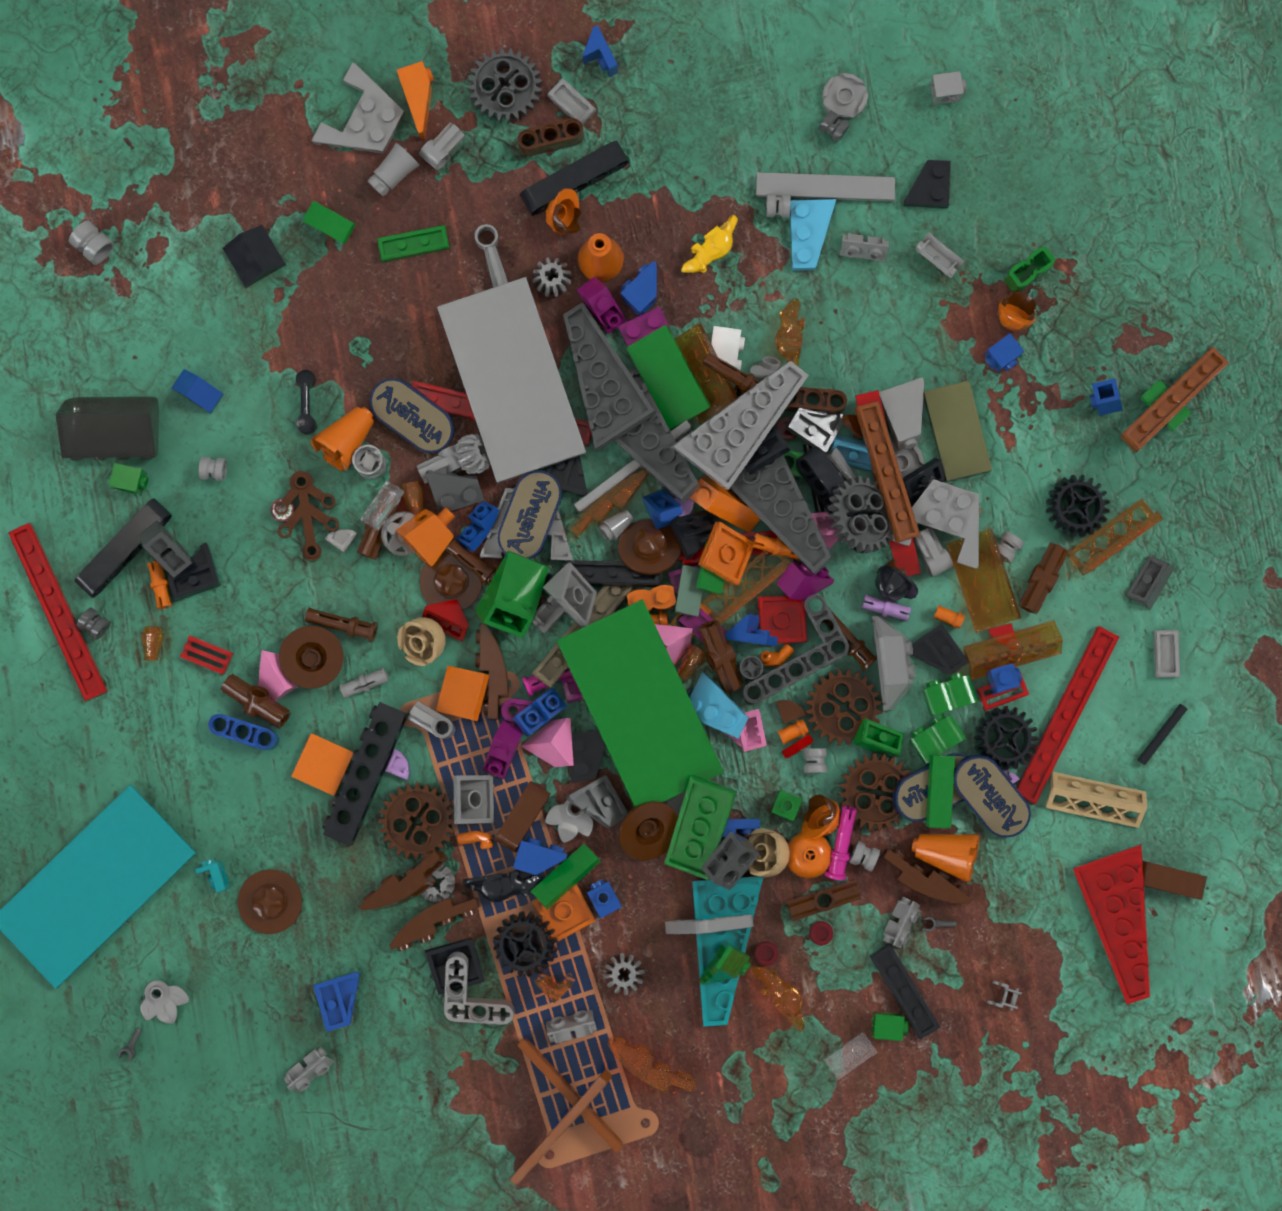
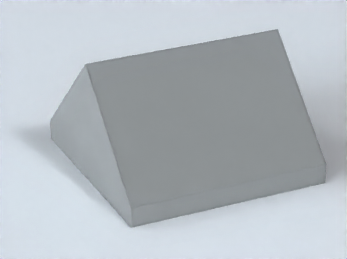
M568 563L543 589L570 618L583 628L589 624L597 592L571 563Z
M493 775L453 776L454 824L494 823Z

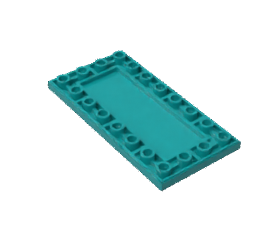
M129 785L0 910V931L47 981L57 989L197 852L133 785Z

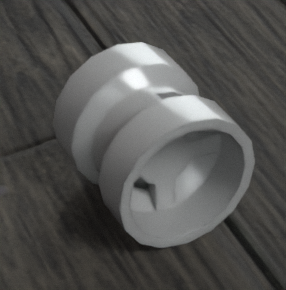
M767 194L766 217L773 218L775 215H780L782 218H790L791 195L783 194L781 197H777L775 194ZM777 200H778V212H776V203H777Z
M202 456L199 462V478L208 480L212 477L216 481H225L227 459L217 458L212 460L210 457Z
M1004 531L1000 543L996 544L991 551L1001 560L1011 564L1015 558L1016 551L1021 550L1024 542L1016 535Z
M803 749V756L806 758V764L803 766L804 773H827V765L825 764L827 749Z
M857 841L851 853L849 863L854 865L860 864L865 870L872 872L878 860L880 850L874 847L868 848L865 843Z

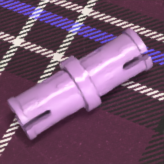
M865 594L864 601L873 604L862 603L861 609L881 613L883 617L888 615L905 622L908 621L909 615L902 614L900 611L909 614L911 607L892 603L889 599L882 600Z

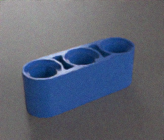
M213 715L208 722L209 730L213 734L255 748L272 750L279 741L278 734L275 731L227 715ZM223 718L226 721V728L223 731H218L216 723L219 719ZM242 726H247L249 734L246 738L242 739L238 734L239 729ZM264 733L271 735V742L267 746L261 743V737Z

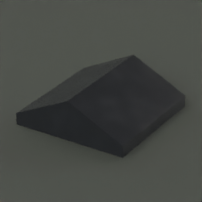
M263 225L240 233L223 247L224 252L246 288L286 265Z
M472 937L425 950L438 995L445 993L446 963L449 955L454 952H461L468 958V986L485 982ZM455 960L454 975H459V968L461 964H459V960ZM452 982L450 984L452 991L463 988L459 982Z

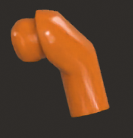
M786 643L779 652L763 651L760 654V660L766 667H780L795 650Z
M474 830L457 835L459 845L480 842L481 849L493 847V837L489 833Z

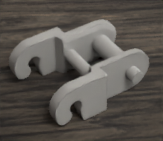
M993 980V984L1004 987L1005 992L1002 1001L999 1003L990 1000L987 1003L1003 1008V1005H1006L1012 1011L1014 1008L1018 1009L1015 1004L1018 994L1022 995V992H1019V988H1015V990L1009 989V985ZM1008 991L1013 992L1010 1004L1005 1003Z

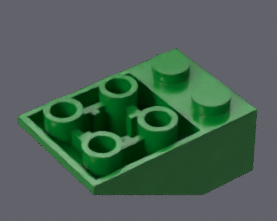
M508 550L475 609L482 623L523 638L534 619L549 567Z

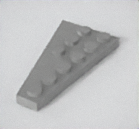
M792 361L786 362L683 437L671 448L725 490H729L809 375Z

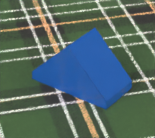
M185 369L172 386L174 391L209 413H212L224 395L205 380Z

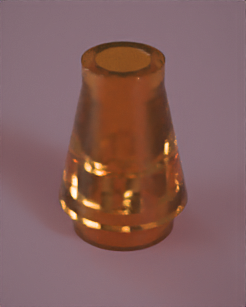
M420 481L401 484L402 490L400 491L409 512L417 515L423 511V486H421Z
M144 626L143 632H141L144 660L158 661L165 636L163 627Z
M691 644L690 648H686L677 671L678 675L689 680L706 661L705 651L694 644Z

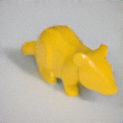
M734 214L721 227L716 226L704 236L705 242L702 245L696 243L691 248L692 253H696V255L684 263L681 272L704 273L707 271V265L714 260L725 257L730 252L733 245L732 233L738 220Z

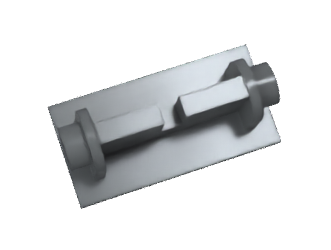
M929 232L915 249L918 251V254L923 255L945 273V276L950 278L955 275L965 262Z
M850 233L842 235L841 256L886 261L889 241L885 240V238L868 236L867 242H863L864 235Z
M550 596L536 611L532 623L545 634L565 611Z
M902 897L901 901L898 900L892 915L899 918V921L896 923L889 920L883 933V940L890 944L895 940L893 945L898 948L905 945L910 937L909 929L920 915V904L914 901L911 903V900Z
M592 1010L578 1011L574 1015L555 1017L551 1021L546 1022L550 1043L555 1042L557 1044L572 1040L570 1031L575 1030L577 1038L592 1035L594 1031H597Z
M323 1047L315 1048L303 1058L307 1067L304 1068L298 1062L286 1072V1076L283 1079L288 1084L287 1088L296 1093L304 1091L310 1086L311 1081L329 1070L334 1060L325 1056L327 1052Z

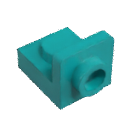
M214 859L201 862V867L195 869L196 874L210 871L211 875L208 876L211 888L216 890V893L231 889L222 861L215 863Z

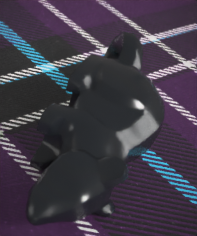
M518 870L509 872L507 877H503L502 873L463 879V886L470 890L478 891L488 901L501 902L513 895L522 894L524 897L528 896L529 892L543 878L539 875L519 878L520 871Z

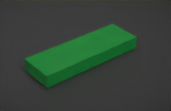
M445 225L377 238L382 263L450 249Z
M930 755L926 827L951 828L955 756Z
M582 844L535 886L531 893L548 910L601 861L585 844Z

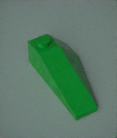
M724 940L700 977L699 982L705 985L734 979L739 974L744 975L751 965L748 962L750 956Z

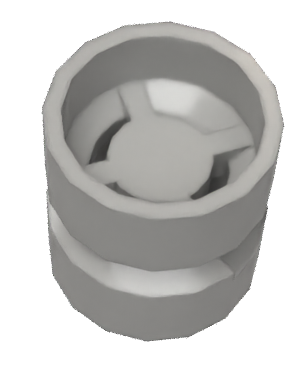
M84 221L78 225L69 237V243L79 252H83V256L93 265L104 261L114 248V243L106 235L100 234L98 228L90 221Z
M363 445L353 454L352 463L354 468L363 478L375 480L385 473L387 462L377 447Z

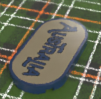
M385 379L379 382L372 390L370 407L374 416L417 449L426 453H435L445 449L454 438V425L450 414L408 382L402 379Z
M532 471L522 476L517 482L498 531V544L505 555L509 550L532 559L543 550L562 500L560 484L553 475L544 471Z
M957 753L947 755L955 756V768L963 758L967 757V755ZM929 764L902 777L896 784L895 792H893L892 799L895 810L899 815L910 821L920 822L926 820ZM955 785L953 787L952 807L965 801L958 793Z
M974 754L963 758L955 768L954 785L958 793L986 828L994 835L1003 838L1013 837L1023 832L1031 818L1029 804L999 765L986 755Z

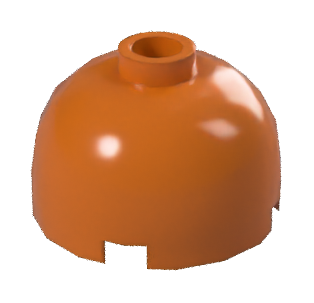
M799 832L789 840L790 858L787 866L791 872L798 877L811 879L817 878L827 871L831 863V846L825 837L822 836L811 840L806 838L802 832Z

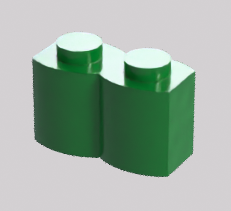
M1046 247L1038 248L1030 254L1027 260L1013 266L1004 282L1012 292H1022L1028 288L1033 280L1043 277L1056 259Z
M962 672L948 676L949 681L940 683V679L926 683L927 688L922 689V693L930 717L978 702L969 675L963 676Z
M942 713L931 720L933 725L925 729L922 726L911 733L913 738L909 742L924 764L929 762L930 755H941L966 739L951 714L945 717Z

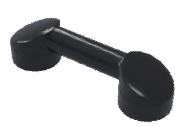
M302 370L298 372L295 378L300 386L301 415L297 419V428L302 434L311 435L317 429L316 421L310 416V389L315 385L316 378L311 371Z

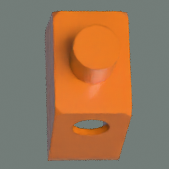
M444 508L437 516L425 509L399 527L396 532L423 562L432 567L453 539L454 535L446 526L455 516L447 508Z

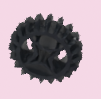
M1071 475L1069 480L1064 477L1061 479V484L1055 483L1053 485L1055 490L1048 492V495L1053 498L1047 499L1045 502L1047 505L1052 506L1046 509V513H1053V516L1048 520L1049 522L1057 521V524L1054 526L1055 530L1061 526L1063 527L1062 535L1067 534L1070 530V537L1074 538L1078 531L1080 538H1084L1086 532L1089 535H1093L1094 529L1100 530L1102 528L1100 522L1105 523L1107 521V518L1102 514L1110 512V509L1104 507V505L1110 503V500H1103L1102 497L1107 494V491L1100 493L1098 489L1101 487V484L1098 483L1093 486V478L1085 482V475H1081L1078 481L1075 475ZM1073 489L1084 490L1090 496L1082 497ZM1066 492L1068 505L1065 509L1061 510L1060 500L1063 493ZM1087 502L1082 508L1069 511L1074 504ZM1094 502L1095 513L1090 521L1088 518V506ZM1069 515L1074 516L1082 524H1074L1065 517Z
M1008 706L1003 707L1002 714L998 707L994 708L995 716L989 711L986 712L985 715L988 721L980 718L979 722L983 725V728L976 726L974 729L981 733V736L973 737V740L981 741V744L975 746L976 750L981 748L984 750L979 755H988L999 767L1003 763L1004 770H1009L1010 763L1013 769H1018L1017 761L1022 765L1027 764L1024 756L1030 759L1033 758V754L1028 750H1037V746L1031 744V741L1039 740L1038 736L1031 735V732L1037 731V727L1029 728L1028 726L1033 722L1032 718L1024 721L1026 713L1021 712L1017 716L1018 708L1016 707L1011 710L1010 714ZM1009 719L1018 725L1009 730L1003 724L1000 725L998 720ZM993 726L996 738L989 746L988 732L990 727ZM1003 732L1004 735L1013 733L1012 735H1010V738L1008 739V741L1010 742L1009 745L1007 742L998 744L1002 741L1001 739H1003L1004 737L1002 734ZM1023 732L1024 743L1019 751L1016 738ZM1005 747L1014 756L1003 758L995 754L994 751Z
M520 911L518 917L513 913L509 916L510 921L508 919L502 921L504 927L499 926L496 929L500 935L494 936L493 940L500 944L495 945L493 949L496 951L500 950L501 952L496 956V959L498 960L503 957L505 961L501 966L504 968L509 964V973H513L517 969V974L520 977L524 974V971L528 977L533 975V971L538 975L542 972V968L547 969L549 967L548 961H554L555 957L551 953L558 951L556 946L551 945L558 941V938H551L550 936L555 932V929L552 928L548 931L546 927L550 924V921L547 920L542 924L543 916L538 915L534 919L532 911L527 914V917L524 911ZM525 925L530 927L525 934L518 932L515 934L512 932V929L516 926ZM537 932L542 938L543 949L541 948L542 945L536 941ZM527 937H529L527 940L529 941V944L527 945L530 946L526 948L524 951H522L524 948L522 944L524 943L521 942L525 940ZM508 939L515 947L514 955L510 951ZM526 954L533 956L536 954L540 957L534 962L521 961Z

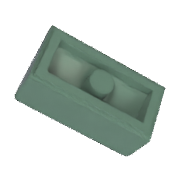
M683 565L675 613L699 616L702 590L696 586L699 568Z

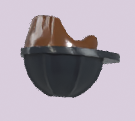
M892 559L884 566H880L875 578V585L880 595L893 601L902 598H916L919 593L916 584L906 575L905 569L895 567L896 560Z

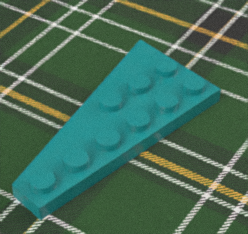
M741 877L731 890L719 886L711 880L692 881L695 919H711L752 914L754 917L764 877ZM751 927L696 934L699 979L724 940L745 953ZM739 976L734 979L705 985L700 983L703 1027L728 1024Z

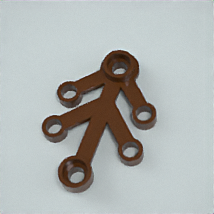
M297 471L290 478L291 489L282 501H278L274 505V510L279 516L286 515L289 510L288 506L298 495L300 505L287 522L278 527V535L282 539H288L292 535V530L302 518L306 541L302 550L303 556L307 561L314 562L321 557L322 552L319 544L315 543L312 517L323 524L329 532L337 531L339 522L336 518L328 517L310 504L308 494L319 500L325 509H332L335 506V498L313 485V478L309 473ZM298 479H305L306 484L299 486L297 484ZM330 498L333 500V503L327 506L324 504V500ZM279 505H284L286 507V510L284 512L277 511V507ZM329 521H334L336 527L331 529L327 524ZM284 527L288 528L289 534L282 535L280 533L281 529ZM314 547L317 552L314 555H310L307 552L308 548Z

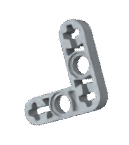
M752 914L665 922L666 934H701L754 927Z
M461 952L450 954L445 970L444 1014L446 1018L453 1022L500 1025L510 1023L515 1011L510 1001L467 997L468 958ZM455 960H459V964H461L459 968V975H454ZM452 982H459L462 984L463 989L460 992H454L451 990L450 984ZM453 1005H457L458 1013H453ZM466 1005H469L468 1015L465 1014ZM475 1006H483L486 1009V1013L482 1016L474 1014L473 1008ZM490 1007H494L493 1016H489L491 1010ZM501 1008H506V1016H501Z

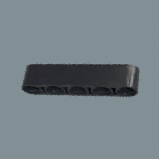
M613 141L523 190L519 196L530 215L535 216L545 211L549 202L554 200L561 190L570 188L578 193L624 168L629 163V160L619 142Z
M814 446L796 460V467L828 514L831 515L833 511L829 510L827 506L833 503L829 500V497L835 495L833 490L838 488V485L844 482V479L821 448Z
M155 498L148 501L77 575L74 582L91 598L99 595L144 548L139 534L156 520L164 527L171 519L172 514Z

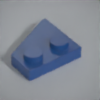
M359 971L313 985L326 1032L351 1024L360 977Z

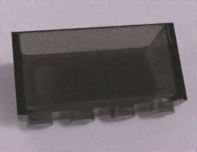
M155 397L70 398L64 401L55 414L62 458H70V460L77 461L83 458H93L94 460L117 458L118 460H127L131 457H140L142 460H149L158 454L159 405L158 399Z

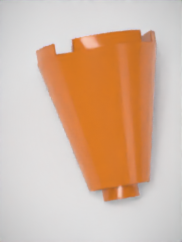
M594 234L579 250V268L586 278L590 280L596 277L601 282H607L617 276L623 267L624 255L621 247L605 234Z
M355 407L316 434L310 440L311 445L316 452L322 451L325 455L323 459L340 471L344 469L347 471L352 464L354 452L363 444L374 423L372 419L373 414L365 407Z
M920 834L919 838H914L912 852H915L916 858L963 881L970 882L980 838L976 834Z

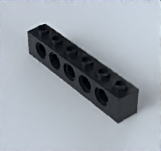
M379 702L378 706L374 705L369 716L372 719L369 728L365 727L360 737V740L363 741L360 749H356L352 755L350 762L353 765L350 772H345L341 784L344 785L340 794H336L332 802L334 810L331 816L328 815L323 823L322 828L325 829L323 835L348 846L354 845L407 720L408 713ZM385 722L388 725V732L381 736L377 732V727L380 723ZM376 744L379 748V753L376 757L371 758L368 754V748ZM363 766H366L370 771L369 777L365 780L359 777V770ZM354 788L360 792V798L356 802H353L349 797L350 791ZM344 810H347L351 815V819L347 824L342 823L340 820V814Z

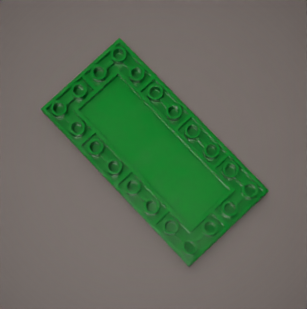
M643 599L556 640L634 807L651 801L664 802L685 792L692 775L709 780L724 772Z

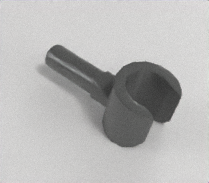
M931 916L923 919H930L934 923L932 928H923L926 931H932L935 927H956V921L935 920Z
M136 1029L128 1045L118 1052V1059L122 1057L124 1051L129 1054V1059L126 1063L135 1057L136 1051L134 1047L142 1029Z

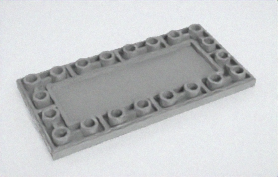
M526 277L437 307L497 484L586 454Z

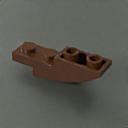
M480 623V630H476V644H480V653H476L475 666L479 667L481 673H489L486 687L488 700H484V715H488L489 720H499L500 697H509L507 669L496 639L487 625Z
M894 848L893 851L886 849L881 857L900 871L895 879L906 887L925 896L946 902L971 903L972 899L968 897L970 892L959 884L955 887L948 882L950 877L941 870L937 872L930 870L924 876L925 870L915 863L912 866L904 861L906 856Z
M430 851L422 857V862L417 867L414 866L407 870L404 877L400 875L387 876L381 882L382 886L376 891H371L363 898L364 902L359 908L369 911L382 910L403 904L419 896L436 883L431 874L448 860L447 856L441 851Z
M449 897L428 907L400 930L390 943V949L397 948L398 952L411 948V942L420 939L422 944L435 939L433 934L439 932L437 922L440 923V926L454 922L453 916L462 914L463 918L477 913L475 908L481 906L478 897L455 905L453 898Z

